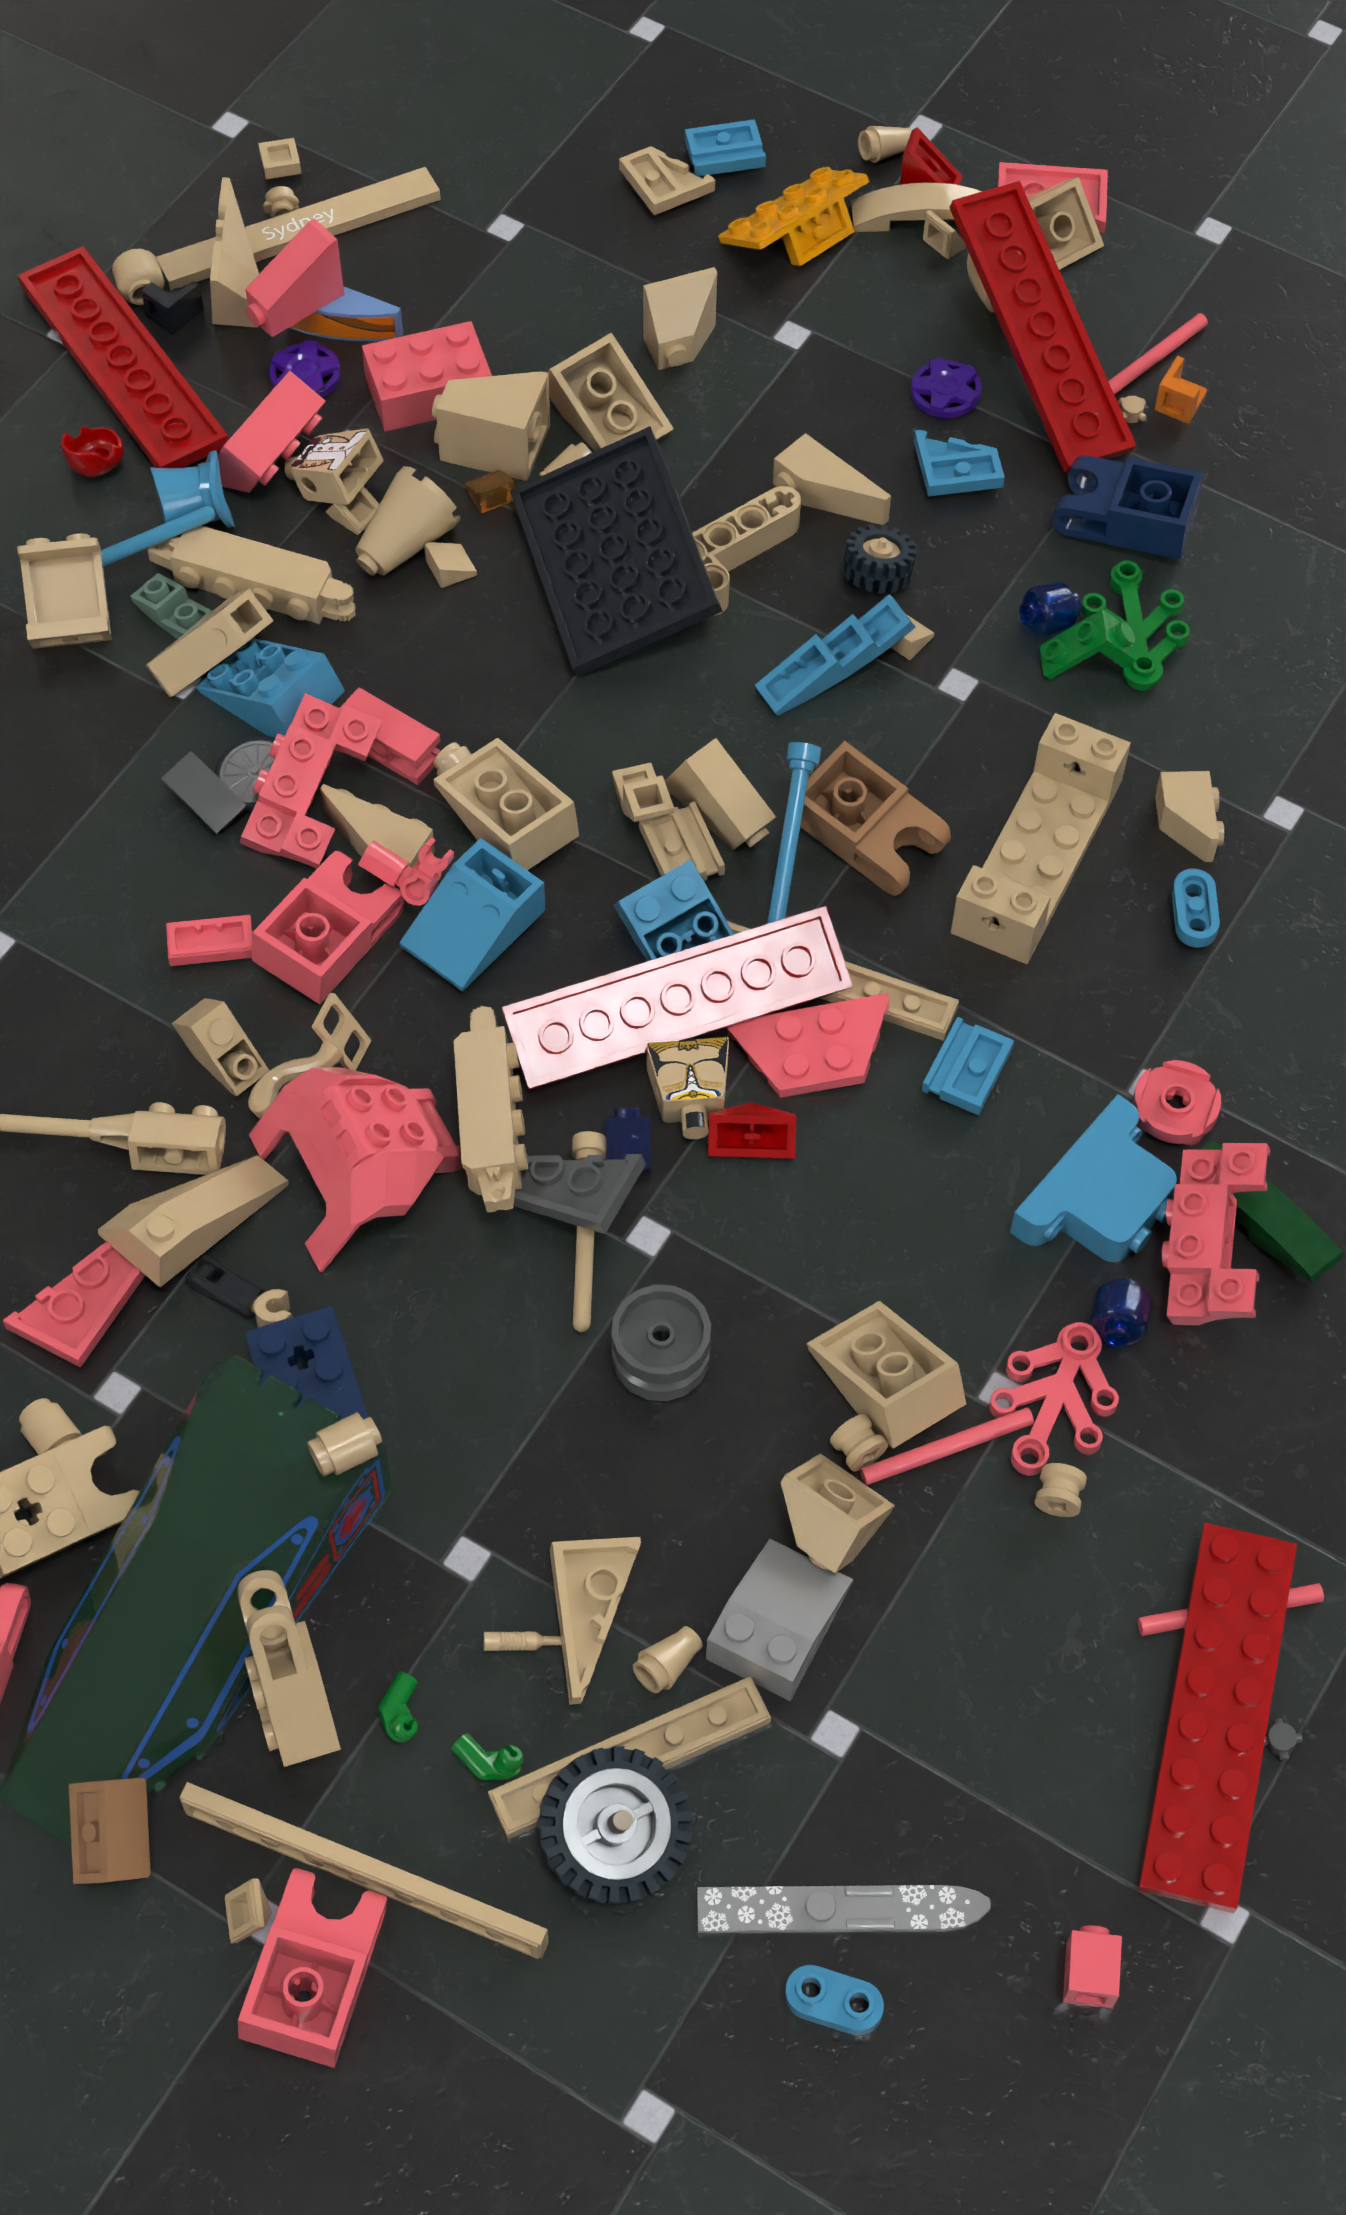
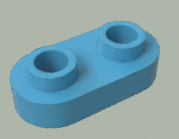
M1184 870L1175 878L1172 889L1176 934L1188 946L1205 947L1215 940L1220 925L1216 885L1213 878L1203 870ZM1187 893H1194L1197 896L1190 897ZM1191 928H1199L1201 931H1195Z
M805 1965L797 1968L787 1980L785 2000L791 2012L799 2018L852 2035L868 2034L881 2021L884 2010L883 1998L879 1990L869 1982L815 1965ZM806 1983H814L819 1987L820 1993L816 1997H807L803 1994L801 1988ZM854 1998H862L867 2002L868 2009L865 2012L857 2013L851 2009L849 2003Z

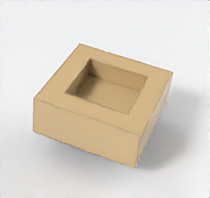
M294 138L258 143L266 179L301 174Z

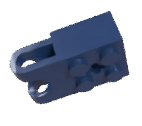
M1079 456L1072 462L1068 472L1069 487L1076 495H1065L1058 501L1052 514L1053 525L1059 533L1067 536L1181 559L1199 508L1203 472L1128 457L1126 463L1092 456ZM1081 473H1087L1091 475L1093 478H1087L1083 476ZM1066 514H1071V515H1073V516H1077V517H1081V518H1079V519H1072V518H1069Z
M333 1306L245 1331L251 1360L289 1480L309 1475L310 1469L307 1454L309 1449L307 1442L316 1438V1432L356 1412L360 1414L363 1420L368 1418Z

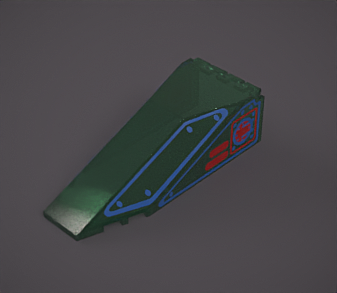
M230 1355L224 1365L217 1362L200 1384L51 1647L0 1790V1800L70 1846L72 1845L69 1784L144 1778L146 1780L147 1793L153 1788L157 1792L167 1784L165 1780L167 1777L192 1758L196 1757L199 1760L206 1754L252 1689L244 1658L253 1656L238 1599V1585L240 1581L256 1571L268 1570L279 1574L285 1585L295 1623H299L393 1491L386 1447L381 1443L376 1445L377 1456L337 1476L332 1472L323 1477L310 1454L307 1442L316 1438V1432L340 1421L342 1417L311 1398L306 1399L302 1406L297 1409L303 1394L272 1375H269L262 1385L258 1386L263 1378L264 1371L237 1355L233 1357ZM260 1588L251 1597L253 1607L258 1610L272 1607L276 1600L274 1591L266 1588Z

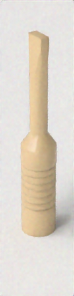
M536 1631L483 1633L484 1651H535L541 1646L562 1645L561 1636H542Z

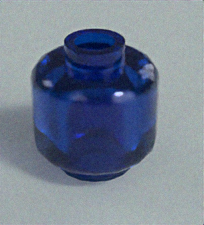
M1053 582L1028 589L1020 605L1019 614L1023 624L1034 635L1045 637L1060 634L1074 626L1080 616L1081 604L1077 593L1067 584Z
M1120 1278L1107 1282L1099 1287L1094 1296L1090 1324L1100 1338L1112 1346L1120 1347L1135 1344L1142 1340L1148 1331L1152 1311L1151 1297L1145 1289L1130 1279Z

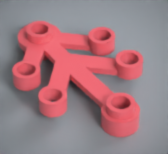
M1076 1322L1067 1325L1060 1331L1056 1343L1029 1352H1013L1009 1356L1006 1365L1007 1375L1016 1382L1027 1381L1032 1376L1033 1369L1061 1361L1056 1374L1013 1389L1000 1388L991 1395L989 1409L996 1418L1015 1412L1017 1407L1045 1398L1030 1434L1018 1438L1012 1449L1011 1463L1023 1475H1037L1041 1473L1042 1467L1047 1464L1049 1447L1046 1442L1062 1406H1064L1076 1432L1074 1436L1075 1448L1080 1453L1086 1455L1094 1454L1099 1450L1103 1439L1102 1431L1092 1423L1073 1382L1079 1368L1093 1392L1090 1400L1091 1410L1101 1417L1110 1416L1116 1411L1119 1395L1114 1388L1109 1386L1097 1361L1101 1352L1102 1341L1097 1331L1087 1323ZM1080 1342L1085 1345L1086 1350H1076L1071 1347V1344ZM1023 1362L1027 1365L1028 1369L1018 1371L1012 1364ZM1100 1396L1108 1397L1112 1404L1103 1406L1098 1403L1097 1398ZM1006 1399L1011 1403V1407L1006 1409L1000 1408L996 1401ZM1090 1434L1096 1439V1442L1087 1444L1081 1440L1080 1436ZM1031 1454L1036 1458L1037 1462L1035 1464H1027L1022 1461L1021 1456Z

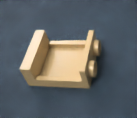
M72 534L66 537V541L50 542L47 538H35L26 541V545L17 546L21 562L28 624H26L27 639L32 649L112 640L101 547L97 538H90L88 534Z

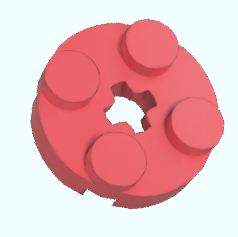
M1179 1060L1163 1062L1162 1067L1155 1068L1150 1071V1068L1145 1071L1137 1082L1133 1096V1105L1139 1113L1137 1127L1143 1132L1169 1143L1195 1145L1200 1142L1202 1137L1214 1127L1221 1108V1094L1219 1089L1216 1092L1214 1085L1210 1082L1211 1076L1201 1067ZM1174 1095H1179L1183 1097L1182 1103L1187 1107L1173 1108L1166 1102V1099L1172 1100Z

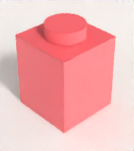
M1091 1925L1082 1926L1079 1931H1071L1066 1943L1063 2003L1113 2009L1119 1997L1122 1936L1110 1935L1107 1928Z

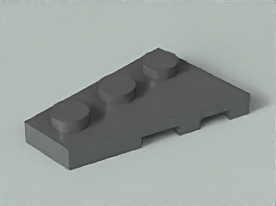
M626 1154L625 1159L606 1160L604 1155H588L586 1160H562L560 1155L527 1156L528 1170L521 1171L522 1189H515L513 1206L605 1234L646 1163L642 1154Z

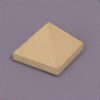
M252 1878L225 1895L231 1943H239L266 1926L272 1910L259 1879Z

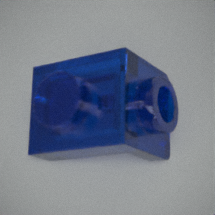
M640 1108L614 1109L615 1117H606L607 1160L625 1159L626 1154H642L646 1163L643 1170L651 1169L650 1117L641 1116Z

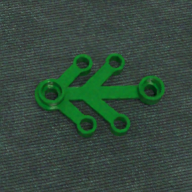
M1124 560L1113 567L1109 586L1115 594L1122 597L1125 620L1105 607V598L1098 593H1089L1084 596L1081 613L1087 618L1103 609L1119 621L1126 622L1132 628L1135 635V643L1133 644L1136 661L1123 668V675L1130 687L1144 691L1151 689L1161 680L1163 674L1161 663L1176 648L1186 645L1190 628L1183 621H1171L1166 627L1164 639L1148 652L1147 640L1171 616L1181 613L1184 596L1175 589L1165 590L1161 594L1159 606L1143 621L1138 596L1142 581V571L1135 562ZM1167 601H1173V602H1175L1176 604H1175V605H1171V604H1168ZM1088 605H1096L1099 608H1091ZM1178 632L1181 633L1182 636H1176L1172 633Z

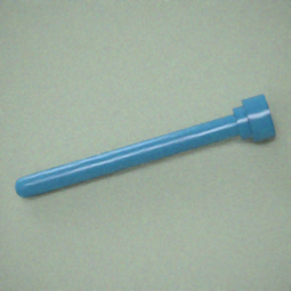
M210 506L202 507L101 550L103 567L211 522L215 518L214 509Z
M790 742L788 744L786 761L790 763L789 770L792 771L767 924L785 919L808 776L814 772V767L819 766L821 748L813 744Z

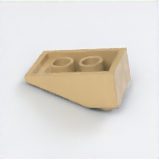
M612 332L550 368L548 371L549 397L561 416L594 451L651 426L657 440L674 429Z
M496 738L433 779L436 788L477 841L482 838L526 870H529L579 836L574 801L499 738Z
M880 1301L807 1343L810 1353L858 1415L866 1414L872 1421L871 1429L877 1435H882L892 1448L897 1447L966 1405L958 1363Z

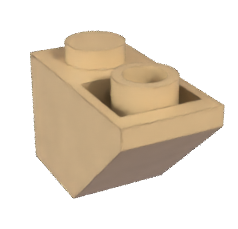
M1210 771L1161 772L1155 794L1159 829L1202 861L1213 862L1217 846H1222L1224 842V825L1222 821H1217L1216 812L1219 809V790L1217 787H1212Z
M204 998L172 1023L193 1056L234 1096H238L270 1071L224 1001Z

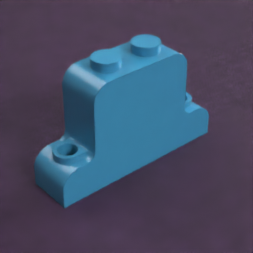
M1117 1094L1014 1212L1010 1230L1011 1234L1028 1245L1038 1246L1051 1241L1059 1232H1064L1108 1262H1119L1126 1258L1131 1251L1139 1253L1152 1235V1231L1149 1229L1157 1220L1161 1223L1166 1221L1167 1202L1169 1199H1173L1172 1195L1177 1178L1171 1167L1136 1144L1142 1130L1137 1127L1139 1113L1132 1103Z

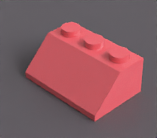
M291 371L284 376L219 452L218 460L222 487L250 493L258 482L266 486L279 470L275 465L277 460L282 457L287 461L301 444L296 438L302 431L309 436L322 420L318 412L326 401Z

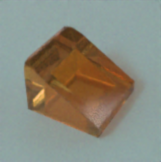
M497 470L464 483V487L482 514L512 502L513 498L510 490L515 489V483L512 478Z

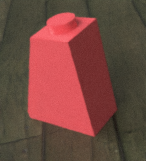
M315 218L309 221L245 289L248 302L246 313L250 321L256 327L261 326L271 337H274L344 295L338 240Z

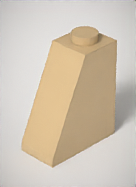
M717 738L686 759L665 780L668 791L685 807H689V803L695 801L706 826L732 850H735L744 842L749 847L755 845L769 834L765 826L776 818Z

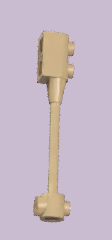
M156 1102L149 1107V1111H135V1113L92 1118V1120L0 1114V1131L87 1137L93 1141L129 1150L132 1170L207 1175L220 1170L225 1147V1118L218 1116L214 1108L206 1105L196 1106L192 1114L175 1113L171 1105Z

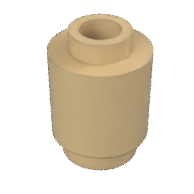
M47 1398L38 1399L30 1403L19 1417V1422L22 1425L21 1432L38 1455L82 1436L60 1405L51 1403Z
M356 1412L316 1432V1438L308 1441L307 1446L322 1476L324 1477L332 1472L337 1476L377 1456L376 1445L382 1443V1438L372 1418L368 1417L363 1420L360 1414Z

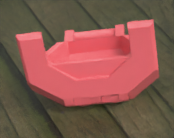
M340 1067L310 1068L282 1088L249 1133L260 1158L263 1160L290 1133L326 1202V1217L305 1242L319 1272H324L360 1225L376 1217L405 1215L434 1173L454 1172L463 1167L461 1146H456L436 1110L437 1101L430 1089H408L399 1083L377 1075Z

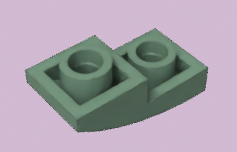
M159 573L130 596L132 602L144 614L177 639L212 612V610L189 599L184 586Z

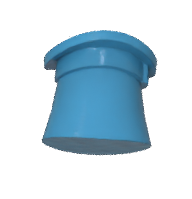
M217 450L209 452L206 463L198 464V467H150L164 523L202 507L210 506L215 511V518L212 522L222 520L228 528L235 527L231 511L223 494Z

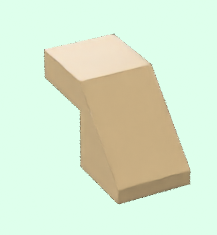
M651 762L612 771V782L622 811L631 820L636 822L674 813V806L663 775L656 777Z

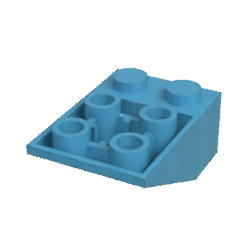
M256 638L250 639L246 644L230 654L221 664L213 667L208 672L207 677L196 687L201 694L272 738H276L278 733L286 735L305 693L332 705L345 692L324 653Z
M480 838L452 865L399 944L403 949L463 992L545 911L544 882Z
M692 860L685 862L613 905L647 961L734 935Z

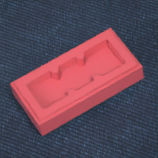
M250 915L166 923L170 966L252 958V921Z

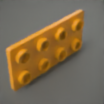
M830 167L819 168L810 174L811 178L807 181L786 188L783 191L784 195L775 201H767L757 206L754 214L731 222L728 225L729 229L718 235L720 243L760 250L782 237L791 264L801 266L855 232L844 198L869 182L867 174L854 173L852 170L838 171L831 170Z

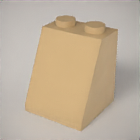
M540 371L448 380L442 395H436L432 407V416L437 418L434 442L439 444L440 461L527 481L550 427L549 373Z

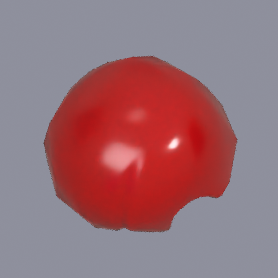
M82 426L77 437L72 438L70 434L64 433L60 443L63 455L72 470L88 478L102 476L110 472L120 463L124 454L121 438L115 430L105 427L89 429L86 426Z

